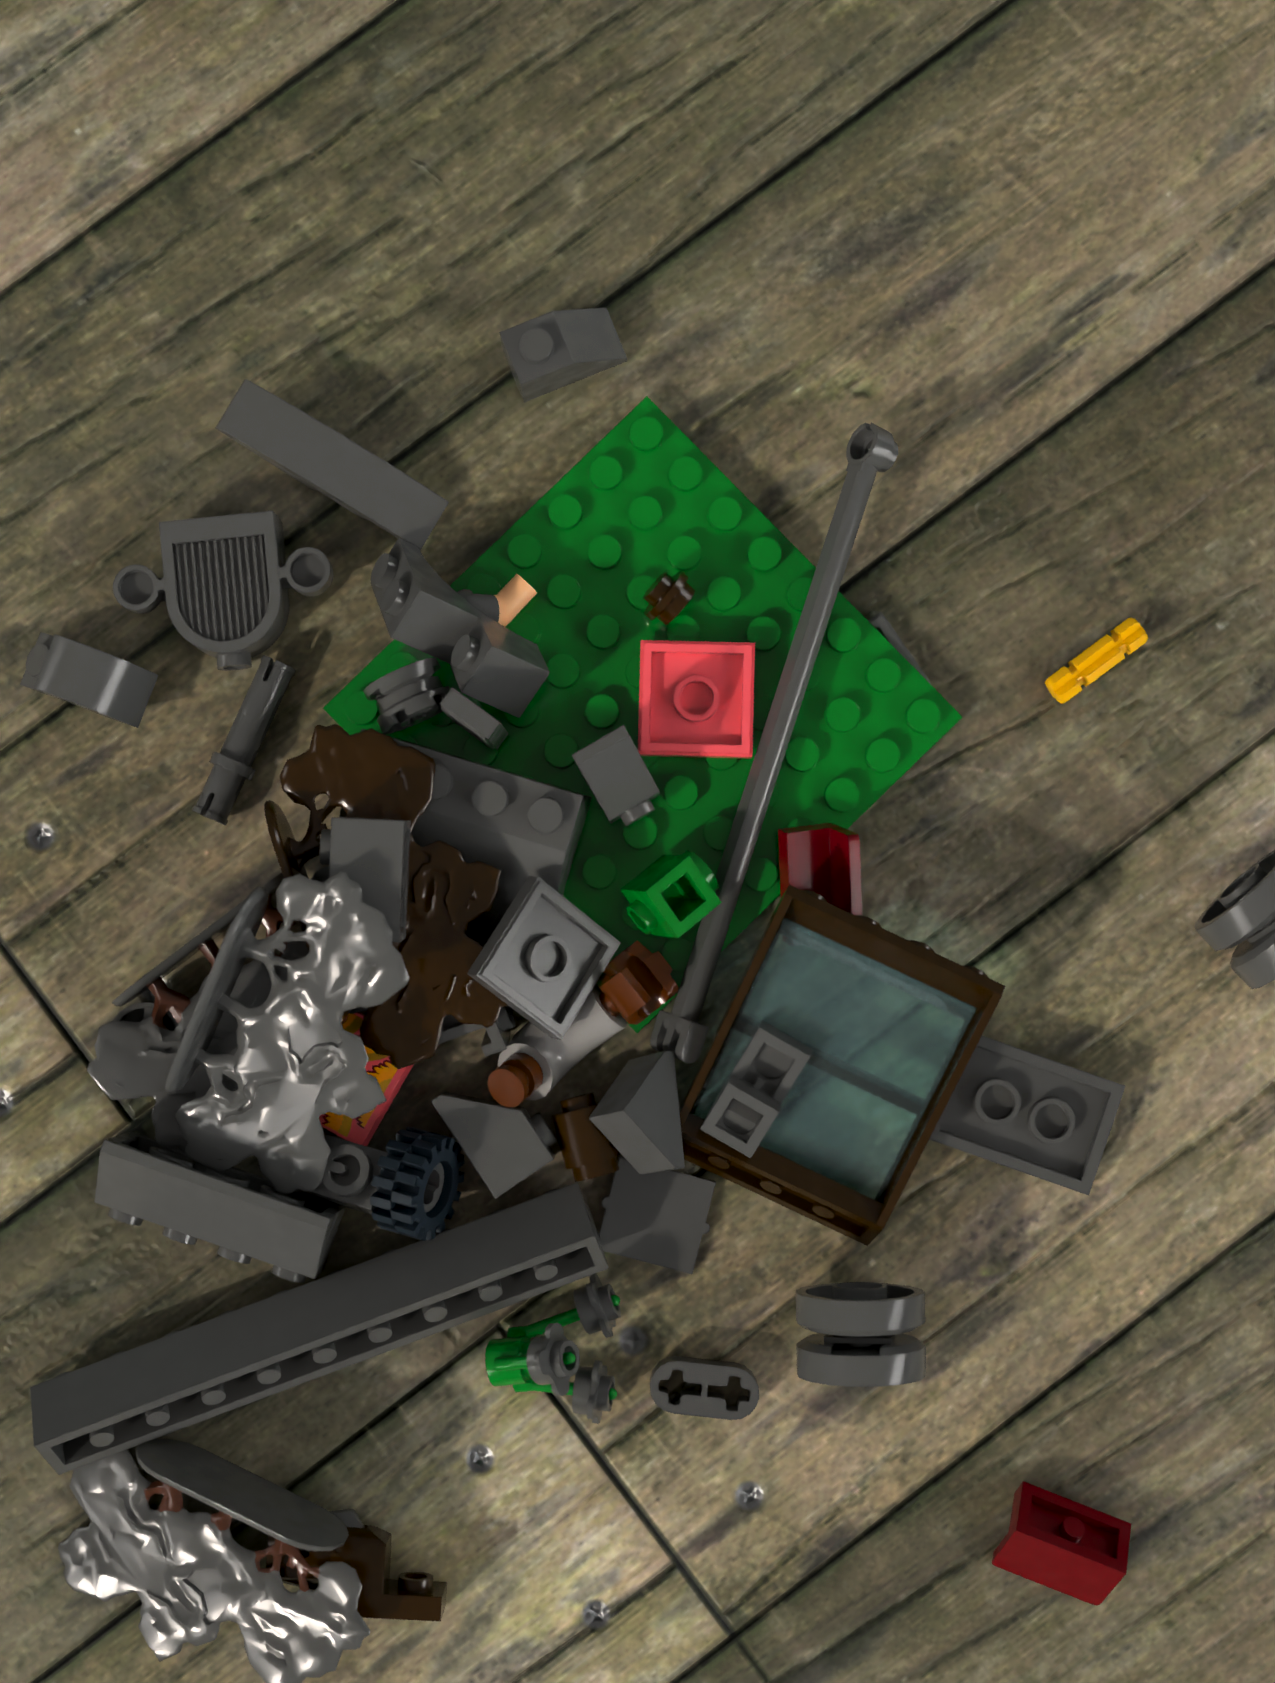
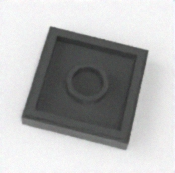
M528 876L467 974L549 1037L562 1040L621 942L540 877Z

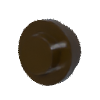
M679 571L673 577L666 572L661 574L643 596L649 603L644 615L650 620L657 617L665 625L669 624L683 610L695 593V589L687 583L688 576L683 571Z

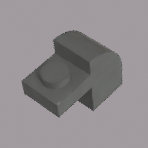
M40 632L36 645L28 654L26 670L20 685L138 728L158 674L77 641L56 634L52 636Z

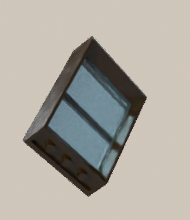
M788 885L767 924L679 1108L684 1159L868 1246L884 1229L1003 995L1005 985L990 979L978 968L962 966L936 954L925 943L906 940L881 928L875 920L869 917L853 915L828 903L823 896L816 892L800 890ZM761 1020H764L811 1047L812 1053L782 1102L779 1114L753 1156L749 1158L700 1130L743 1050Z

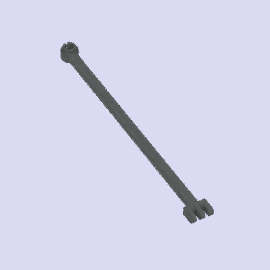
M872 422L871 424L864 423L860 425L852 434L847 445L846 457L849 463L846 471L848 472L716 873L719 889L715 893L722 903L701 919L672 1011L669 1013L659 1010L652 1031L650 1044L654 1050L659 1052L674 1051V1058H678L686 1063H694L698 1060L709 1027L698 1023L876 474L877 472L889 470L898 455V445L894 441L893 435Z

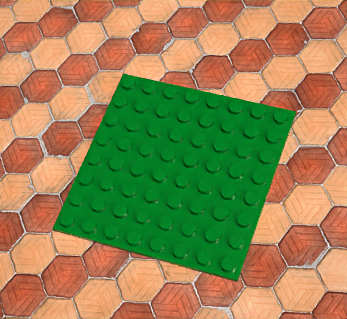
M646 396L450 585L456 592L462 589H470L473 594L497 595L517 573L537 592L531 601L506 626L512 632L537 644L550 671L520 718L461 693L449 663L395 639L323 709L349 735L359 733L361 729L368 730L371 728L382 733L377 722V718L380 716L376 706L378 701L368 700L364 694V689L375 680L401 667L427 658H436L441 668L432 676H438L443 686L453 687L501 722L509 735L498 750L495 748L492 750L453 722L444 712L412 727L386 735L591 796L592 800L563 897L621 942L611 960L638 940L650 952H660L673 970L670 975L675 980L677 986L680 987L701 920L679 938L654 936L651 933L645 934L629 917L626 907L630 903L620 889L662 855H681L687 850L698 855L716 877L816 567ZM679 571H683L688 576L687 583L695 589L691 600L667 625L662 623L657 617L650 620L644 615L649 605L643 598L646 591L664 572L673 577ZM839 591L721 952L781 894L778 829L830 822L848 829L962 718L952 705ZM641 640L755 643L752 759L641 756L660 791V796L651 800L655 810L629 826H625L621 818L610 824L576 766L572 754L622 725L625 726L638 750ZM675 994L667 1002L661 1005L658 1009H656L638 1025L629 1024L628 1022L627 1024L636 1033H638L659 1013V1010H662L677 994Z

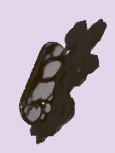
M337 724L327 727L322 725L315 726L310 749L300 756L288 759L279 775L282 790L294 803L304 805L311 811L309 827L303 840H295L287 818L279 805L270 800L264 804L268 831L284 879L297 874L308 878L304 864L308 860L320 855V835L322 829H327L326 824H322V822L336 807H342L346 811V817L411 820L412 831L418 817L424 814L432 799L436 768L434 759L413 747L398 746L390 736L381 734L372 728L349 735ZM319 794H327L329 800L324 808L316 810L314 799ZM411 832L406 939L400 942H392V945L402 955L410 979L406 986L383 1004L368 1007L360 1027V1037L364 1046L372 1049L376 1054L390 1056L392 1065L397 1069L435 1056L445 1016L451 1014L461 1023L478 1024L488 1028L493 1026L499 1018L501 1008L508 1006L467 974L483 946L466 936L465 932L469 922L478 918L481 913L491 910L498 891L501 870L480 861L467 863L463 861L459 850L443 841L438 840L422 847L415 843ZM298 920L301 930L306 931V924ZM349 1010L343 1012L342 1024L347 1021Z

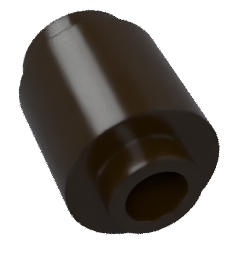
M593 1092L560 1101L562 1112L552 1115L565 1168L572 1169L575 1182L618 1171L619 1165L616 1156L621 1153L589 1119V1116L599 1104V1102L595 1101Z

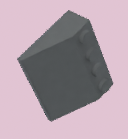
M390 736L398 746L413 747L433 758L436 765L432 799L424 814L418 817L411 831L415 843L424 847L438 840L443 841L459 850L463 861L467 863L480 861L501 870L498 891L491 910L481 913L478 918L468 924L466 930L469 931L473 940L483 944L487 943L528 876L540 877L563 896L592 800L591 796ZM341 807L339 817H346V811Z

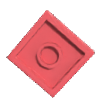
M641 640L638 719L639 754L641 756L752 759L755 643Z

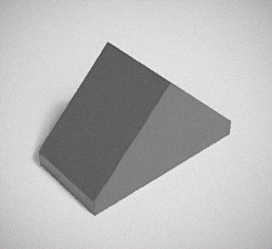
M663 1051L630 1059L589 1116L593 1124L640 1175L685 1168L674 1051Z

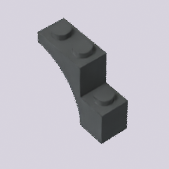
M398 538L389 554L384 553L379 557L371 574V586L390 637L449 663L461 693L520 718L550 673L537 644L512 632L470 604L433 570L418 546Z

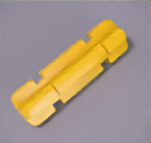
M1132 617L1127 618L1110 631L1111 636L1106 634L1068 662V668L1063 666L1048 677L1045 685L1049 693L1059 703L1069 701L1082 691V685L1087 687L1125 659V653L1130 655L1145 644L1148 640V635L1137 620Z

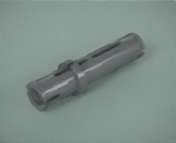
M263 655L260 660L259 668L220 753L213 752L209 762L214 766L196 805L192 808V811L223 825H227V819L245 779L251 781L256 770L251 768L291 678L296 673L294 668L278 660L273 662V659Z

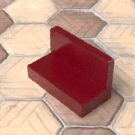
M831 822L778 829L781 898L788 885H791L800 890L816 892L823 896L828 903L853 915H862L859 835ZM782 934L783 941L791 946L804 944Z
M1023 1481L1014 1493L1009 1532L993 1552L992 1564L1092 1605H1100L1126 1575L1131 1523Z

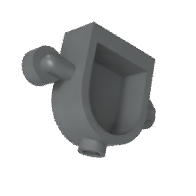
M274 511L159 522L164 577L159 578L146 566L129 565L120 570L113 582V593L119 604L137 614L151 612L160 602L166 601L169 617L177 631L199 650L216 658L218 670L232 671L251 668V658L266 651L280 637L289 616V589L293 588L304 596L320 595L330 587L334 572L332 564L325 554L312 547H303L295 550L286 561L282 521Z

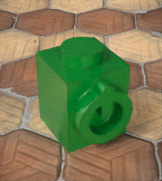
M689 850L681 855H662L620 889L630 903L626 910L631 920L645 934L651 933L654 936L679 938L722 903L715 893L719 889V884L712 870L698 855Z

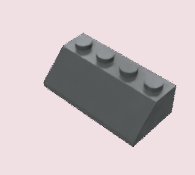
M132 1131L105 1139L100 1150L94 1202L110 1207L109 1217L136 1226H141L143 1219L164 1226L162 1234L165 1237L184 1244L195 1245L197 1239L219 1246L218 1255L235 1262L250 1264L253 1257L273 1264L271 1272L289 1281L304 1283L306 1277L316 1279L324 1271L346 1207L324 1201L313 1194L298 1189L291 1193L280 1194L275 1191L274 1186L267 1178L235 1167L219 1173L187 1158L185 1152H182L178 1147L160 1145L155 1139Z

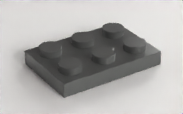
M981 1036L930 1140L1089 1195L1125 1085Z

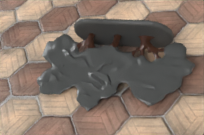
M329 866L314 873L311 880L324 882L329 879ZM282 872L263 885L268 893L267 908L261 922L266 928V938L280 929L281 923H283V917L278 909L271 905L272 895L276 893L284 879ZM246 899L112 1001V1004L115 1006H123L148 989L155 996L151 1017L140 1022L111 1021L99 1027L97 1041L94 1045L97 1058L88 1064L87 1072L111 1100L153 1097L156 1101L152 1110L156 1142L166 1147L178 1146L182 1152H185L184 1150L188 1142L180 1133L175 1114L183 1104L204 1096L212 1085L206 1068L201 1065L198 1066L190 1080L179 1091L172 1094L165 1091V1084L175 1055L209 975L204 978L198 994L190 998L169 989L162 978L199 950L213 966L219 952L214 939L230 927ZM295 920L293 921L290 928H292L296 924ZM306 941L284 942L287 945L284 953L280 952L279 955L274 953V956L286 960H296L306 957L309 950ZM254 959L250 963L243 965L230 998L249 1008L259 1007L267 1000L272 984L270 974L264 962ZM275 965L276 975L280 980L287 981V968ZM354 1008L349 1010V1013L354 1014L356 1012H364L367 1011L368 1008ZM168 1010L178 1023L174 1031L168 1030L163 1023V1017ZM225 1011L223 1012L206 1052L209 1054H235L238 1049L236 1032L238 1023L235 1016ZM223 1074L222 1084L230 1091H236L238 1089V1082Z
M153 1439L140 1444L136 1449L138 1463L148 1474L158 1479V1481L152 1483L140 1474L129 1450H124L73 1470L69 1487L80 1506L88 1515L90 1524L87 1527H78L65 1541L59 1543L58 1550L60 1559L65 1565L63 1574L67 1584L77 1592L98 1598L104 1602L109 1601L115 1596L136 1592L142 1602L140 1610L141 1619L138 1628L149 1648L154 1651L159 1662L179 1653L184 1643L189 1642L199 1646L214 1641L217 1638L220 1623L229 1620L238 1624L244 1638V1648L249 1663L265 1683H302L306 1677L320 1678L328 1672L335 1671L342 1651L360 1648L363 1638L370 1634V1629L357 1611L362 1584L356 1570L344 1562L327 1561L320 1567H311L299 1551V1549L331 1551L344 1545L349 1533L346 1525L336 1515L323 1507L203 1448L173 1439ZM182 1492L219 1510V1512L214 1514L208 1512H188L183 1508ZM154 1494L164 1495L158 1510H150L148 1505L150 1497ZM235 1518L275 1538V1544L259 1551H251L240 1546L231 1535L230 1525L232 1519ZM266 1555L273 1556L272 1568H260V1561ZM284 1555L289 1557L286 1566L292 1569L296 1566L299 1580L298 1592L288 1591L282 1582L279 1570L281 1558ZM308 1572L318 1578L319 1585L315 1591L309 1589L306 1580Z

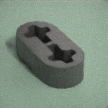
M671 1356L659 1361L653 1368L650 1376V1392L655 1404L663 1411L673 1414L726 1420L742 1419L751 1414L757 1406L759 1399V1387L754 1374L745 1365L736 1362ZM672 1370H680L685 1382L701 1384L700 1390L683 1389L680 1392L679 1399H671L668 1396V1389L664 1386H659L660 1380L670 1379ZM736 1376L740 1379L741 1387L749 1389L748 1396H738L736 1405H727L724 1394L708 1391V1385L727 1386L729 1377Z

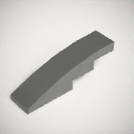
M247 379L243 381L215 427L311 490H318L361 519L370 520L394 537L401 538L418 546L420 550L449 503L443 497L354 441Z

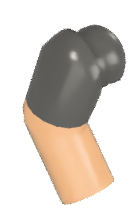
M517 573L497 595L473 594L470 589H462L457 592L474 607L504 627L537 594L534 588Z

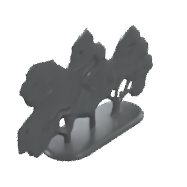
M345 871L337 873L324 882L311 880L301 874L283 879L276 891L277 909L283 917L284 926L265 939L257 940L255 936L267 908V890L264 886H259L248 896L231 923L221 944L166 1079L165 1091L170 1094L175 1093L185 1086L198 1066L201 1065L206 1068L212 1085L204 1096L183 1104L175 1114L180 1133L188 1142L184 1150L186 1157L207 1168L222 1173L253 1155L258 1158L259 1169L262 1174L272 1183L275 1191L280 1194L291 1193L297 1189L306 1192L316 1189L321 1184L331 1149L324 1139V1131L319 1120L320 1115L332 1112L355 1119L387 1101L377 1079L368 1074L365 1069L369 1058L360 1036L345 1031L341 1020L345 1011L358 1007L368 1008L383 1004L406 986L410 978L401 953L392 945V930L386 922L384 913L363 903L360 884L351 880ZM294 920H301L306 924V931L294 933L289 928ZM306 941L309 944L310 951L306 957L286 960L274 956L273 951L275 949L284 953L287 946L284 942ZM246 957L264 962L270 974L271 991L267 1000L259 1007L249 1008L230 998ZM275 965L287 968V981L280 980L276 975ZM225 1011L235 1016L238 1023L236 1030L238 1049L235 1054H209L206 1052L223 1012ZM223 1074L238 1082V1090L230 1091L222 1084Z

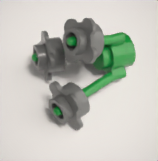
M595 1273L589 1276V1284L574 1290L576 1308L527 1326L509 1327L507 1338L491 1339L488 1342L485 1364L488 1378L493 1386L513 1385L516 1393L540 1391L553 1393L555 1396L571 1395L573 1413L587 1415V1419H592V1423L596 1424L600 1423L602 1411H611L613 1400L617 1397L615 1377L607 1375V1366L602 1365L600 1360H595L593 1367L579 1366V1349L573 1341L567 1340L563 1332V1326L580 1320L589 1335L602 1330L606 1338L613 1336L612 1327L616 1326L615 1319L621 1317L620 1298L615 1294L610 1284L602 1286L598 1275ZM576 1374L574 1382H569L570 1377Z

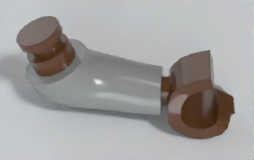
M638 940L608 963L562 1040L549 1037L530 1021L514 1035L507 1049L499 1054L498 1067L488 1077L487 1084L492 1097L505 1107H516L524 1100H538L545 1097L575 1065L594 1049L627 1026V1022L638 1025L678 993L679 987L670 975L673 970L659 951L652 953Z

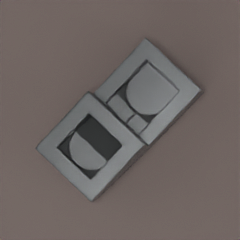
M761 1020L710 1108L700 1130L751 1158L779 1114L782 1102L811 1057L812 1048Z

